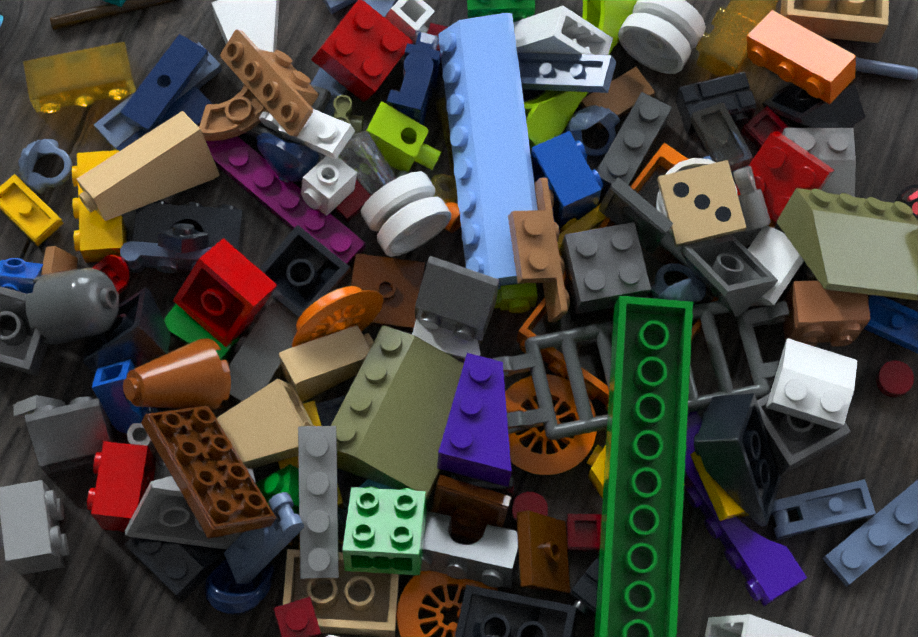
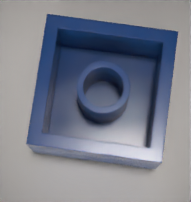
M570 131L532 147L531 151L534 183L539 178L548 179L549 189L554 194L553 218L554 222L558 224L559 231L569 220L573 218L579 220L596 208L603 188L600 175L595 169L591 170L586 162L587 153L580 140L575 141Z

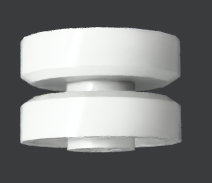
M638 0L634 5L633 14L626 18L619 29L618 38L628 54L639 63L655 71L675 74L685 66L690 57L691 49L695 48L701 40L706 26L699 12L685 0Z
M422 171L411 172L387 183L376 191L361 209V216L368 227L373 231H379L377 241L385 254L390 257L403 255L424 245L438 235L451 220L450 210L443 199L433 197L435 195V187L427 174Z

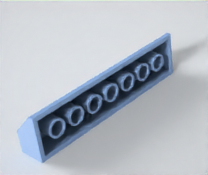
M501 13L458 20L440 32L438 36L466 263L465 268L499 279L498 289H500L504 285L524 284L517 282L508 215L512 211L538 210L513 17L510 13Z

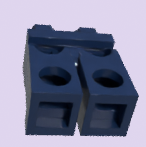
M419 32L415 45L407 43L405 49L403 83L400 92L390 90L387 104L424 125L432 98V88L437 89L439 82L441 51L436 50L439 40L438 36Z

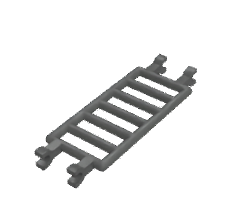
M719 300L693 305L692 320L698 318L701 320L719 392L698 396L690 365L688 413L708 409L713 396L755 393L756 399L770 394L768 380L775 379L780 360L763 364L753 327L784 323L786 321L785 317L790 314L786 301L777 302L775 305H768L766 307L746 309L736 318L754 385L733 389L714 315L729 313L730 311ZM613 321L529 337L525 340L526 354L492 358L493 360L503 362L504 378L513 374L531 371L539 409L507 413L508 434L544 426L546 437L550 440H556L607 429L608 414L593 417L575 343L592 339L597 340L609 389L612 353L610 336L613 335ZM556 346L562 347L579 417L577 421L562 424L557 423L540 351L541 349Z

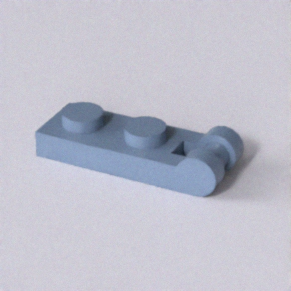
M129 241L121 246L120 254L126 261L130 272L138 273L145 267L156 268L163 273H176L177 270L192 271L198 259L212 247L180 254L160 247L158 243Z
M863 479L775 500L770 515L774 516L777 527L773 529L776 539L780 540L797 534L873 517L876 512L866 481ZM797 509L800 520L790 523L787 511Z
M279 493L269 500V507L276 516L271 527L243 532L224 552L237 584H249L304 528L299 514H294L292 507L294 503L289 493Z

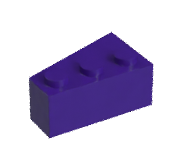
M470 353L466 354L438 451L437 469L509 487L511 460L503 362Z

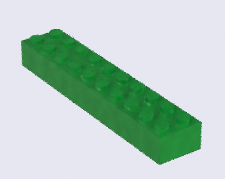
M619 296L614 305L595 637L677 636L693 302Z

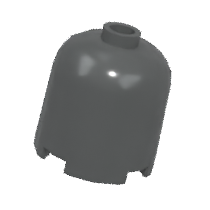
M93 268L61 271L35 277L33 279V283H35L33 292L26 294L25 297L26 314L30 327L32 329L38 328L42 336L45 337L42 341L50 345H59L89 338L108 331L116 321L119 312V295L112 280L102 271Z

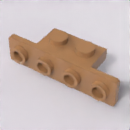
M236 29L221 52V58L290 136L297 137L313 113L311 106L319 94L310 85L311 80L292 66V59L279 50L269 52L259 49L242 30Z
M539 178L534 183L538 210L512 211L508 215L517 282L543 283L548 321L557 322L568 312L570 296L564 288L563 282L565 265L563 257L559 256L557 243L559 227L553 218L554 194L549 189L548 179Z

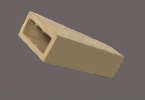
M181 111L77 178V181L83 191L79 194V198L90 213L96 210L104 221L213 180L220 176L201 129L184 111Z
M276 379L216 418L243 464L249 469L299 456L298 427L313 426L294 386L280 379Z

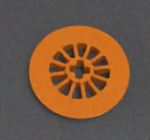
M356 286L340 288L326 294L310 305L299 317L292 347L356 325L363 331L379 314L383 306V296L377 291L362 290Z
M546 374L551 397L553 400L558 401L554 407L555 414L561 405H564L569 410L556 415L557 423L562 424L561 421L569 417H573L574 421L579 420L570 381L559 376ZM532 376L519 380L505 391L507 413L527 411L522 408L526 403H529L532 410L539 409L534 399H537ZM589 399L593 417H596L594 407ZM538 427L529 428L530 430L519 436L516 433L509 434L510 460L520 469L533 474L554 475L563 473L574 468L585 459L593 447L597 431L576 435L572 439L569 437L559 439L568 445L563 450L556 440H550L546 437L545 430L539 432L537 430ZM534 436V439L527 448L522 445L521 441ZM538 441L542 442L541 454L531 451ZM547 441L550 442L556 453L549 455L546 453Z
M430 570L421 571L420 575H415L405 586L398 602L397 625L400 636L432 637L442 629L441 637H446L448 632L452 634V637H455L458 624L451 622L449 625H445L443 623L444 615L441 611L443 609L450 611L452 608H456L458 610L457 618L459 619L462 603H458L461 591L466 588V585L498 590L474 580L465 578L454 579L447 574ZM447 586L458 587L453 601L449 599ZM442 588L445 602H441L432 591ZM429 596L438 608L422 604V602ZM419 610L436 615L435 617L425 619L418 618ZM437 623L426 635L421 630L420 626Z

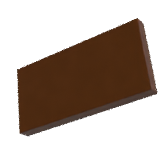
M209 406L145 414L141 424L208 539L272 526L276 516Z

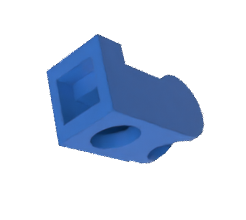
M131 359L97 368L92 384V389L101 402L112 425L116 430L126 434L133 423H141L143 420V407L133 405L125 397L123 391V382L128 372L135 369Z

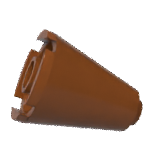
M208 338L199 339L130 370L123 382V391L125 397L137 407L186 409L209 406L211 411L223 407L220 405L221 402L228 400L230 395L231 375L229 365L226 359L220 360L216 350H221V348L215 341Z

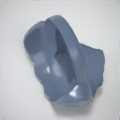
M591 105L574 113L567 124L566 132L570 131L575 141H581L587 155L599 156L607 153L616 137L615 126L620 122V119L609 108ZM600 121L609 132L608 142L602 148H589L583 142L581 130L588 129Z
M53 139L37 140L28 144L22 150L18 161L21 179L31 190L39 194H43L46 187L62 185L72 174L73 164L70 156L64 150L59 149L58 142ZM44 155H57L64 161V169L56 177L46 178L39 173L32 172L35 163Z
M671 263L664 265L657 271L655 284L651 286L649 294L653 299L688 301L696 305L705 297L706 286L696 278L688 267ZM669 271H679L684 273L689 279L668 286L663 276Z

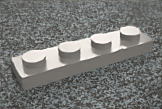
M299 426V516L304 524V528L300 531V579L339 578L336 426Z

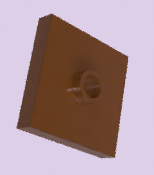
M356 253L351 286L359 287L362 290L377 291L381 293L384 300L379 314L368 326L382 327L384 325L393 329L413 331L416 322L415 304L424 276L425 262Z
M440 475L431 512L451 516L452 536L476 543L483 537L487 524L503 528L511 496Z
M529 510L517 512L521 586L556 595L569 594L570 579L566 522Z

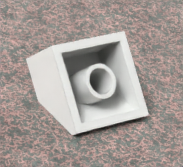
M787 338L766 408L836 430L845 423L853 396L857 360Z

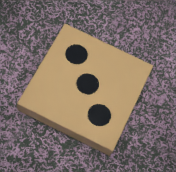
M728 160L658 176L657 181L667 218L673 223L670 229L675 247L746 230L747 227Z

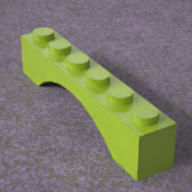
M583 0L582 18L613 38L609 54L614 46L619 43V29L626 18L633 14L634 5L638 0ZM546 90L533 99L524 102L530 154L532 147L561 135L581 100L588 92Z

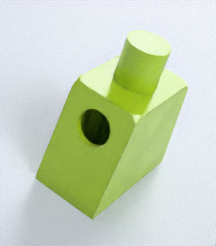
M382 101L365 132L358 150L359 153L406 172H409L414 161L433 170L441 154V151L423 143L429 132L427 127Z

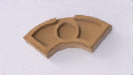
M244 85L242 90L232 99L220 104H207L199 128L205 141L226 140L244 134L261 123L259 117L262 112L269 111Z

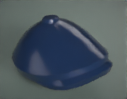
M262 133L257 136L258 149L282 182L302 181L303 177L319 163V153L307 146L285 142L269 133Z
M225 559L209 574L204 587L206 599L215 609L226 614L240 615L251 611L264 599L271 588L274 572L273 565L269 562L249 584H237L227 559Z

